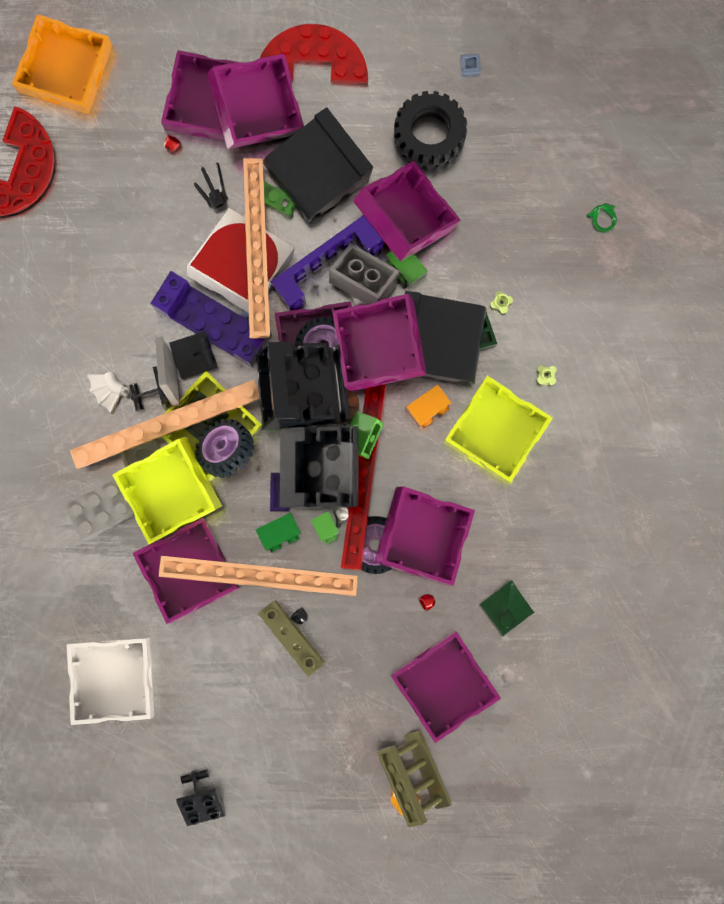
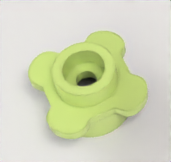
M498 291L490 306L505 314L513 299L511 296Z
M540 365L538 367L537 382L539 384H555L556 367Z

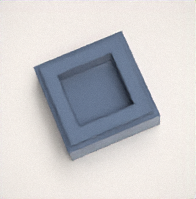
M479 53L460 55L462 76L481 74Z

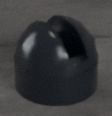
M301 607L290 618L296 624L301 625L307 621L308 614Z

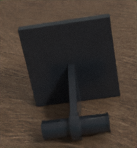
M206 331L169 342L181 379L218 368Z
M157 366L153 367L157 384L156 389L139 393L137 383H134V387L133 384L129 385L132 393L130 397L131 401L134 402L135 411H139V408L144 410L142 398L157 394L160 396L164 410H168V404H171L159 386Z
M208 769L198 772L194 770L191 774L180 776L182 784L193 781L194 794L176 799L187 826L225 816V811L216 789L200 792L198 780L210 777Z

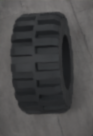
M423 91L421 96H418L417 93L412 95L411 101L407 99L403 103V107L399 108L394 123L396 148H399L400 155L407 157L406 161L408 163L415 161L419 168H422V165L427 166V169H433L435 165H437V168L444 167V163L450 164L454 157L460 154L467 134V119L464 117L462 107L458 108V102L455 99L450 101L449 95L444 93L441 96L438 91H433V94ZM423 117H435L447 126L448 135L440 143L425 144L414 136L412 132L413 124Z

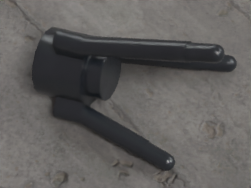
M218 162L215 165L221 192L219 189H214L204 167H201V171L211 190L209 193L210 197L206 195L196 182L194 183L196 189L207 201L208 206H212L213 209L224 206L227 203L226 199H228Z

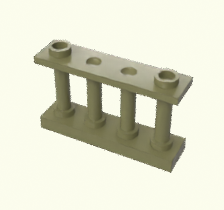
M277 600L272 601L258 613L307 677L324 665V659Z
M421 730L406 734L405 737L408 743L399 748L393 745L377 751L408 827L426 823L427 819L424 813L434 806L436 809L452 805ZM411 750L415 762L404 767L400 756ZM419 769L423 780L412 786L408 775ZM427 788L431 799L420 805L416 794Z

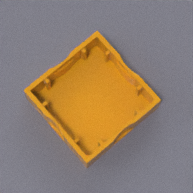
M37 14L28 37L26 51L19 62L12 85L18 93L89 115L113 47L109 36L86 29L74 28L61 21Z

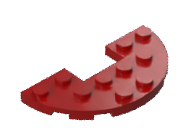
M302 24L291 27L275 36L260 56V58L285 54L292 80L294 78L295 62L332 64L331 82L368 85V70L362 52L346 34L330 26Z
M16 106L13 108L2 141L5 144L19 148L8 182L0 180V216L17 213L32 205L46 190L54 171V149L48 133L33 115Z

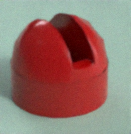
M167 135L164 141L165 148L169 147L171 152L176 151L181 144L172 135Z
M431 594L419 597V602L425 611L435 606V598Z

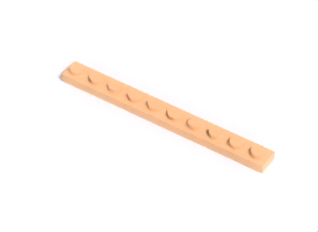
M243 158L249 337L270 338L263 159Z
M255 380L71 449L70 452L77 469L260 400L259 390Z
M161 556L158 576L356 596L358 576L168 556Z

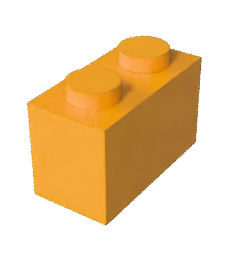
M437 384L406 406V410L418 427L422 425L427 427L434 422L433 417L438 414L442 416L450 410L451 401Z

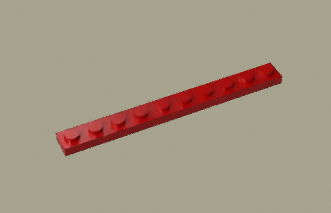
M387 384L369 387L365 391L362 413L375 417L381 422ZM380 434L369 459L359 456L358 507H349L341 561L342 569L359 571L362 569Z

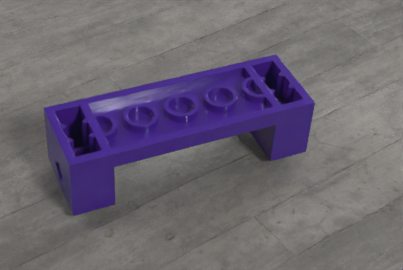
M364 215L270 281L273 291L288 311L303 309L305 307L304 304H306L305 295L296 282L298 284L303 282L307 278L306 275L310 272H317L322 268L324 262L334 260L338 256L337 253L341 250L345 251L350 243L353 244L355 241L359 248L375 257L382 252L384 240Z
M172 271L169 272L150 303L156 311L191 332L197 334L206 331L211 344L251 368L256 363V354L272 337L270 331V338H250L249 320L193 288L186 279Z

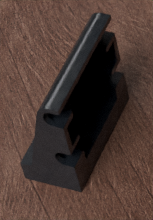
M327 107L315 114L314 119L268 154L263 160L264 166L308 223L311 222L317 213L322 214L340 202L345 194L348 193L350 195L368 183L373 170L372 164Z
M405 291V294H409L414 299L427 374L424 376L433 377L438 380L466 381L475 384L487 308L482 305L422 295L420 292Z
M267 342L256 354L262 430L343 423L350 419L347 388L344 386L339 344L335 347H328L327 343H303L300 346H292V342Z
M359 427L280 428V507L288 509L358 507Z

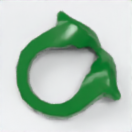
M604 203L594 207L587 214V216L592 218L594 227L599 231H610L617 223V217L614 212L615 205ZM600 208H603L612 219V224L608 228L600 227L597 223Z

